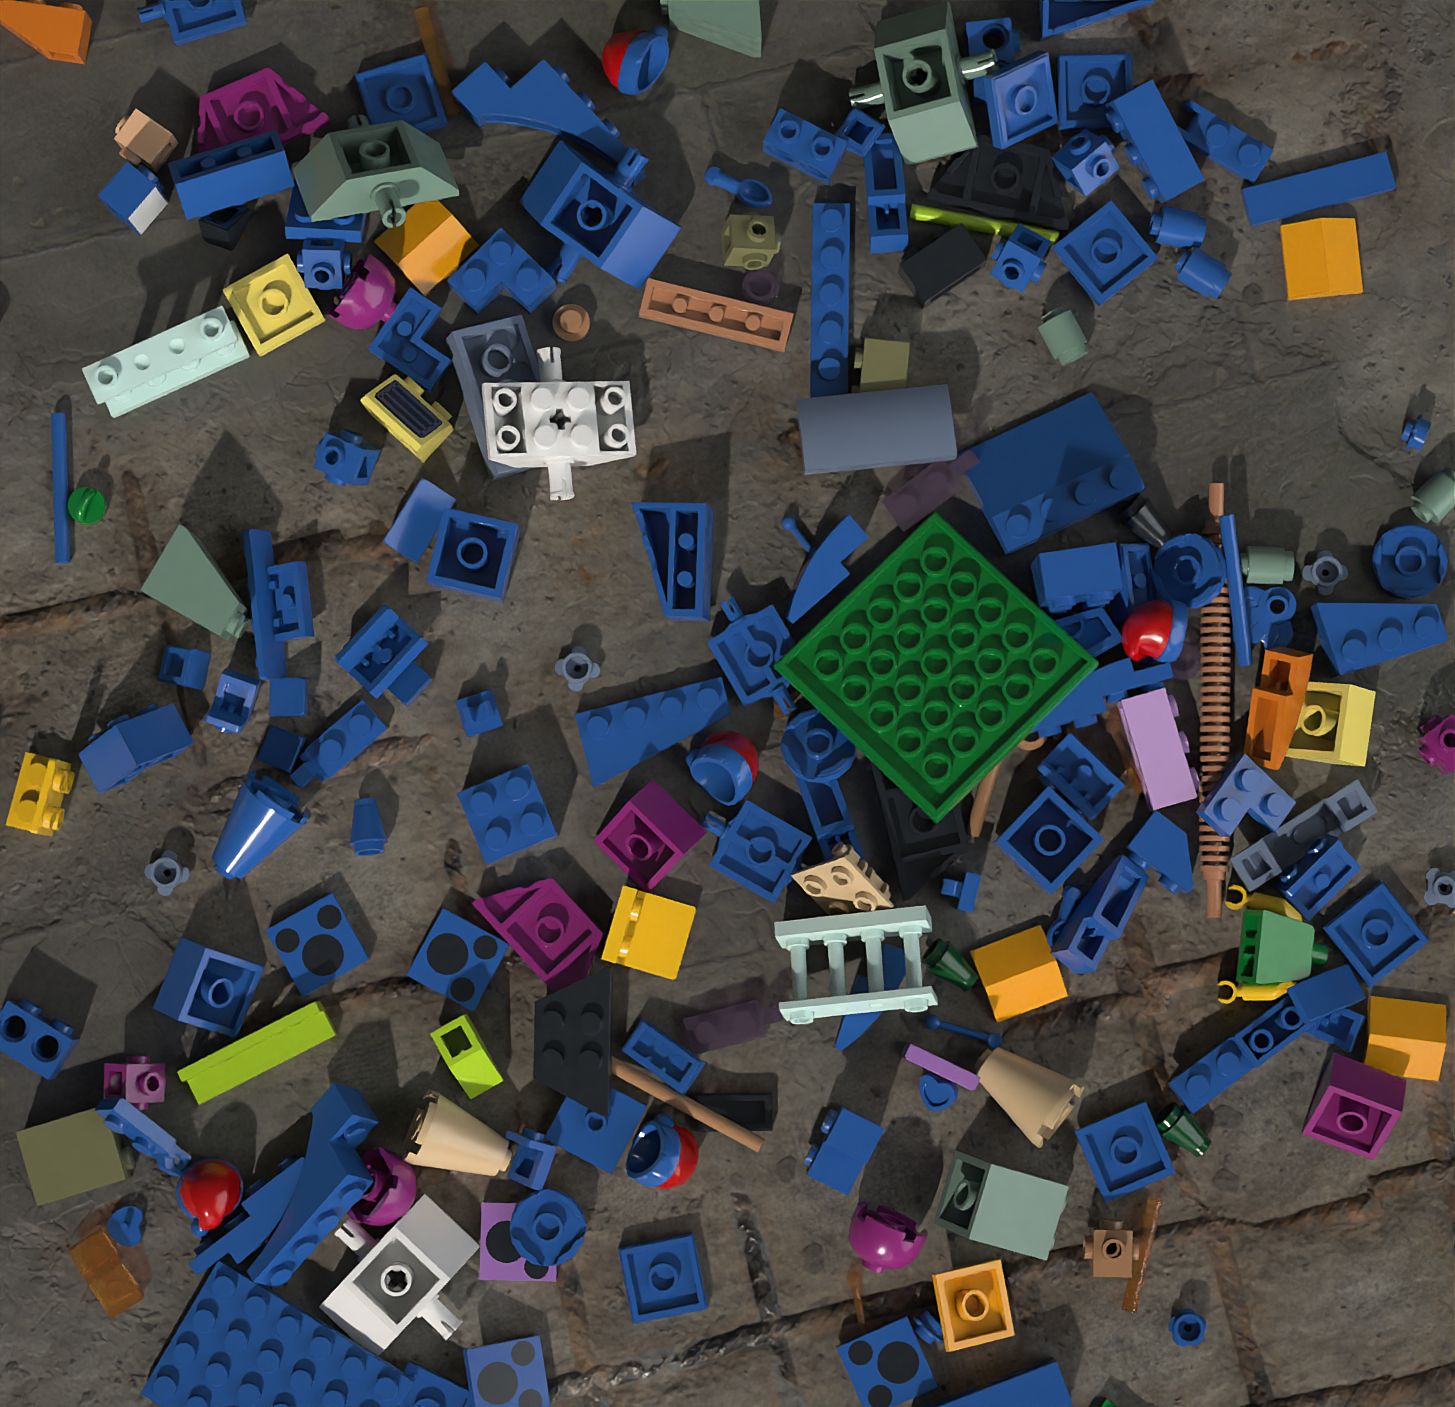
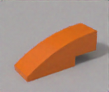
M1282 646L1265 649L1261 683L1259 687L1252 689L1244 753L1256 765L1273 770L1280 769L1304 703L1313 654Z

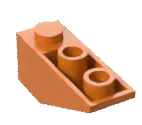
M0 0V24L48 59L79 64L86 63L92 20L87 12L83 10V7L67 2L60 3V7L46 5V2L43 0Z

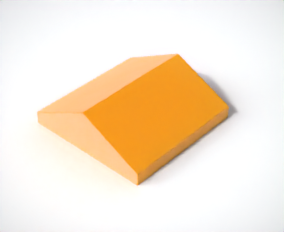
M438 200L415 203L406 212V220L402 225L396 227V223H393V228H388L374 241L379 249L424 297L479 248L477 242Z
M1317 218L1280 226L1287 300L1359 294L1363 292L1355 218Z
M1041 925L969 951L996 1023L1068 996L1057 961L1050 954L1052 949L1047 942Z
M1369 996L1362 1063L1395 1076L1438 1081L1446 1047V1005Z
M1001 1259L957 1266L932 1275L946 1352L1015 1335Z

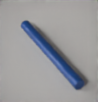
M53 413L51 414L55 564H69L70 531L66 414Z
M1234 514L1219 516L1223 553L1227 564L1226 577L1238 666H1248L1253 664L1235 518Z

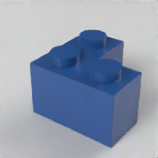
M502 228L448 280L451 290L477 315L503 290L531 315L557 289L555 280Z
M174 703L158 708L157 704L149 705L136 713L137 717L132 719L129 718L128 714L120 716L107 724L109 729L98 732L88 739L90 745L78 753L99 794L128 783L145 769L176 757L194 744Z
M840 1104L837 1111L830 1108L820 1128L826 1134L820 1146L815 1143L812 1144L803 1164L809 1166L806 1171L808 1176L848 1196L864 1163H868L884 1128L880 1124Z

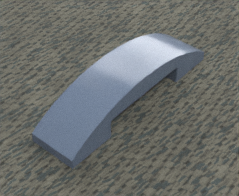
M1357 779L1279 826L1276 832L1266 834L1229 860L1250 892L1283 872L1282 870L1292 863L1303 858L1307 854V847L1316 838L1326 834L1337 837L1378 811Z

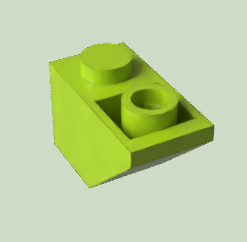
M464 1014L430 1033L449 1069L470 1099L504 1081L468 1014Z

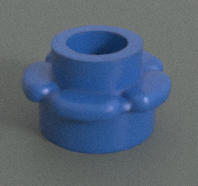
M1421 414L1418 415L1416 420L1409 418L1401 436V440L1407 441L1406 449L1412 447L1421 450L1432 422L1421 419Z
M926 1308L920 1316H914V1320L917 1323L914 1330L923 1340L929 1344L934 1340L939 1343L944 1342L940 1318Z
M1182 1309L1178 1312L1177 1316H1172L1168 1328L1173 1334V1341L1179 1346L1186 1347L1187 1345L1196 1346L1203 1341L1207 1325L1202 1315L1195 1314V1311L1192 1309ZM1187 1324L1191 1326V1330L1188 1332L1184 1330V1326Z

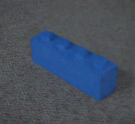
M1051 1357L922 1407H1071L1073 1403L1057 1361Z

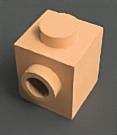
M135 109L131 116L125 115L115 130L117 135L114 139L122 148L119 154L133 165L138 166L142 162L156 173L178 145V141L172 133L138 109Z

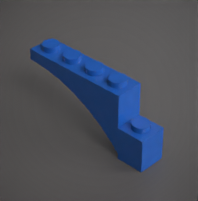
M544 59L512 88H509L512 84L511 80L498 66L493 70L484 62L452 90L455 102L479 128L485 123H501L546 131L573 141L595 153L614 168H616L628 150L617 139L621 135L617 128L607 118L601 121L593 113L595 106L582 91L576 94L569 87L570 79L557 64L551 67ZM644 167L633 181L632 185L634 187L646 177Z
M333 1082L310 1109L313 1114L312 1128L301 1174L289 1206L264 1250L247 1270L254 1283L277 1288L286 1283L295 1270L314 1252L318 1244L338 1225L341 1218L362 1198L364 1192L374 1182L355 1148L366 1139L369 1132L379 1121L360 1090Z

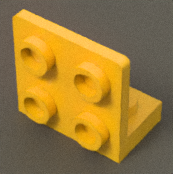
M25 752L6 825L27 830L31 833L53 837L54 830L58 831L61 828L65 810L60 808L64 793L69 794L73 786L75 773L70 771L72 764Z
M623 885L601 959L668 979H676L696 908Z

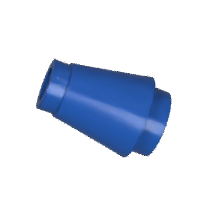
M374 798L355 800L350 846L354 847V854L357 856H372L384 853V844L388 841L377 806V800Z

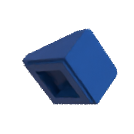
M854 106L834 135L847 141V151L865 157L885 129V125Z
M165 644L158 681L199 690L204 689L211 654L197 649Z
M412 661L387 689L405 706L409 707L433 679Z
M305 677L270 680L269 716L308 717V679Z
M271 725L257 760L292 774L307 739Z

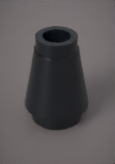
M1138 493L1118 512V516L1123 520L1122 525L1153 545L1156 549L1161 548L1173 536V533L1169 530V527L1149 497L1144 499Z

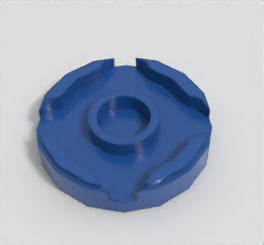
M1409 523L1393 527L1380 536L1372 549L1370 565L1373 578L1382 590L1396 598L1410 600L1427 595L1440 584L1446 574L1448 559L1445 546L1441 540L1424 526Z
M1184 533L1170 538L1167 543L1158 549L1154 558L1156 561L1154 569H1152V581L1156 592L1163 599H1174L1186 604L1187 609H1197L1209 604L1221 592L1226 580L1227 564L1222 550L1212 540L1198 534Z
M816 708L801 712L788 722L781 740V752L786 766L796 777L808 782L825 783L839 778L850 768L856 757V746Z
M548 1188L542 1191H534L519 1202L512 1213L510 1235L512 1244L520 1256L535 1265L555 1266L565 1263L576 1255L584 1242L587 1226L584 1212L574 1198L563 1191Z

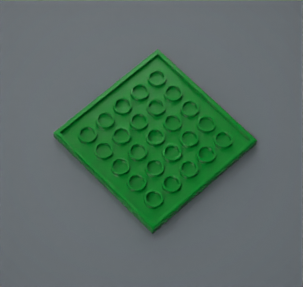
M934 511L774 664V668L937 824L1098 667L1099 662L945 519Z

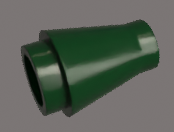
M938 938L929 946L921 959V962L926 965L927 972L958 986L964 992L973 986L979 976L950 941L944 942L941 938Z
M1175 1102L1168 1104L1154 1121L1156 1127L1159 1128L1158 1132L1160 1135L1191 1152L1195 1157L1201 1156L1211 1145V1140L1204 1134L1184 1105L1179 1106Z

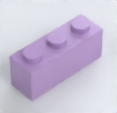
M1165 688L1119 701L1117 703L1149 812L1197 798L1196 790L1200 789V781L1196 769L1188 767L1185 754L1190 752L1189 744L1184 731L1178 732L1174 717L1179 716L1174 696L1172 694L1167 696Z

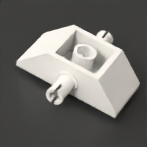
M546 347L536 351L540 382L482 384L488 459L515 468L548 467L550 499L558 500V496H560L561 500L574 498L571 466H590L636 455L630 382H566L562 380L561 349L553 347L552 352H550V347Z
M426 1194L415 1203L382 1239L377 1238L375 1240L355 1220L349 1218L343 1224L344 1226L340 1227L334 1235L338 1236L360 1257L358 1259L360 1263L319 1308L356 1343L377 1356L388 1347L415 1317L420 1318L422 1316L447 1340L463 1321L459 1320L437 1299L439 1297L437 1293L479 1249L480 1245ZM402 1270L406 1274L404 1279L407 1282V1286L399 1283L397 1286L392 1285L390 1281L393 1279V1274L390 1271L399 1272Z

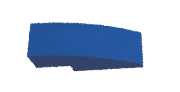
M881 133L865 157H863L870 254L908 251V226L902 156L893 133Z
M849 514L844 515L823 536L799 572L784 614V618L788 623H794L850 574L840 562L869 537Z
M795 776L824 861L833 859L832 849L840 842H843L845 845L850 844L860 856L859 860L866 861L837 779L825 783L808 782Z
M1118 855L1077 906L1061 931L1050 954L1075 974L1095 972L1110 940L1120 938L1150 876L1124 855Z
M883 944L881 950L884 991L897 990L906 974L905 953L903 949ZM857 975L850 995L869 993L868 978ZM882 1011L843 1015L833 1048L842 1051L863 1034L879 1017Z

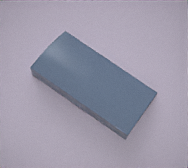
M522 315L452 331L445 341L490 481L537 468H515L489 460L487 450L482 384L540 382L539 366Z
M947 384L796 399L804 475L955 460L957 457L953 416Z

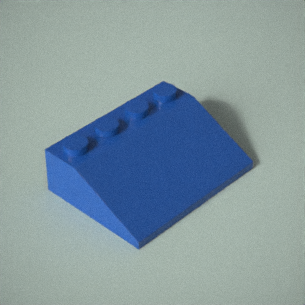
M1092 392L957 454L961 468L1004 557L1128 500L1136 494H1140L1145 488L1128 451Z

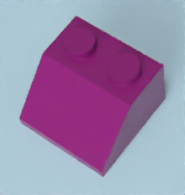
M652 779L627 802L596 837L594 842L646 893H649L700 841L707 831Z
M1334 1053L1320 1078L1302 1129V1134L1374 1160L1403 1112L1407 1080Z

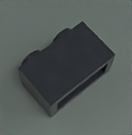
M962 223L955 228H952L950 224L943 227L932 236L934 242L924 249H921L918 245L901 257L903 263L899 265L898 273L923 309L973 276L986 265L987 258Z

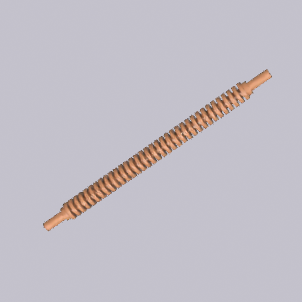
M1210 483L1209 520L1205 521V528L1201 529V536H1206L1212 540L1223 553L1219 516L1224 515V484ZM1226 578V580H1225L1223 586H1226V585H1227V578ZM1222 587L1221 592L1209 604H1206L1208 607L1200 608V614L1208 615V617L1200 618V624L1208 625V627L1200 628V634L1208 635V637L1200 638L1201 644L1208 645V647L1200 648L1201 654H1208L1207 657H1200L1201 664H1208V666L1200 667V673L1208 674V676L1200 677V683L1208 685L1200 687V693L1207 694V696L1200 697V703L1207 704V706L1200 707V713H1207V716L1200 717V723H1207V726H1200V733H1207V736H1200V742L1207 743V746H1200L1199 752L1207 753V756H1199V762L1207 763V766H1199V772L1207 773V776H1199V781L1207 782V786H1200L1199 792H1207V796L1228 767L1222 766V763L1230 762L1229 756H1222V753L1230 752L1229 746H1222V743H1230V737L1223 736V733H1230V727L1223 726V723H1230V717L1223 716V713H1230V707L1223 706V704L1230 703V697L1223 696V694L1230 693V687L1223 686V684L1230 683V677L1223 676V674L1231 673L1230 667L1223 666V664L1231 663L1230 657H1223V654L1231 653L1230 647H1223L1224 644L1231 643L1230 637H1223V635L1231 634L1230 627H1223V625L1231 624V618L1223 617V615L1231 614V608L1223 607V605H1230L1229 598L1223 597V595H1229L1227 587ZM1199 796V802H1203L1207 796ZM1199 816V822H1205V821ZM1207 823V826H1199V832H1207L1206 836H1199L1200 842H1207V845L1199 846L1200 852H1206V855L1199 856V861L1206 862V865L1199 866V871L1203 872L1202 880H1206V918H1221L1222 880H1226V872H1229V866H1222V862H1229V856H1222V852H1230V846H1222V842H1230V836L1221 837Z

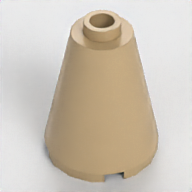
M997 1047L993 1052L986 1049L974 1066L979 1070L977 1076L981 1077L979 1082L1031 1143L1038 1148L1043 1146V1137L1049 1140L1074 1106L1068 1102L1074 1095L1080 1098L1084 1087L1077 1081L1000 1047Z
M429 1089L425 1093L423 1099L429 1101L425 1110L417 1108L403 1144V1149L409 1151L402 1155L404 1162L495 1176L499 1170L504 1172L507 1169L512 1157V1150L508 1149L509 1141L439 1092Z

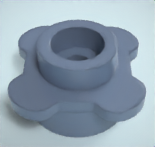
M1323 550L1317 554V560L1312 565H1307L1303 568L1302 576L1305 580L1312 581L1317 586L1319 594L1326 596L1333 592L1335 584L1347 578L1348 570L1346 566L1341 565L1338 560L1333 558L1330 551ZM1326 569L1328 576H1323L1322 570Z
M576 646L572 649V653L564 660L560 659L556 662L555 671L566 678L570 690L580 691L583 689V684L586 681L599 676L600 667L597 663L591 662L587 657V651L584 647ZM576 665L581 667L580 672L574 671Z
M171 850L164 851L160 859L156 860L153 864H148L144 870L145 876L158 886V893L163 896L171 895L175 886L180 882H187L190 878L189 869L181 866L177 860V854ZM167 869L171 871L168 877L164 875V871Z
M1438 868L1429 869L1425 874L1427 882L1425 885L1426 892L1423 894L1424 901L1428 905L1444 903L1448 907L1454 908L1455 870L1447 873L1440 872ZM1442 884H1445L1447 887L1444 892L1440 890Z

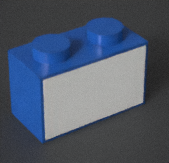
M128 161L98 195L111 213L139 236L169 203L162 194L165 187L158 181L159 179L142 164L136 169Z

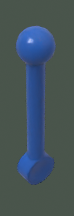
M791 515L784 516L781 521L782 527L790 530L807 552L811 554L814 547L796 526L795 518Z
M929 1015L925 1019L927 1028L932 1030L941 1028L987 1042L992 1048H997L1002 1044V1037L998 1033H990L988 1035L941 1021L936 1015Z

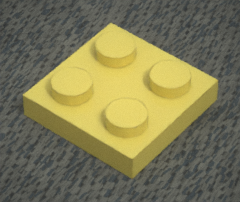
M288 253L222 289L260 357L326 321L308 288H305V282Z

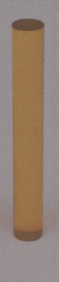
M418 8L414 10V16L446 117L456 116L460 114V110L452 94V84L428 8Z
M1147 1198L1138 1237L1139 1258L1132 1262V1278L1128 1279L1122 1310L1137 1313L1163 1200Z

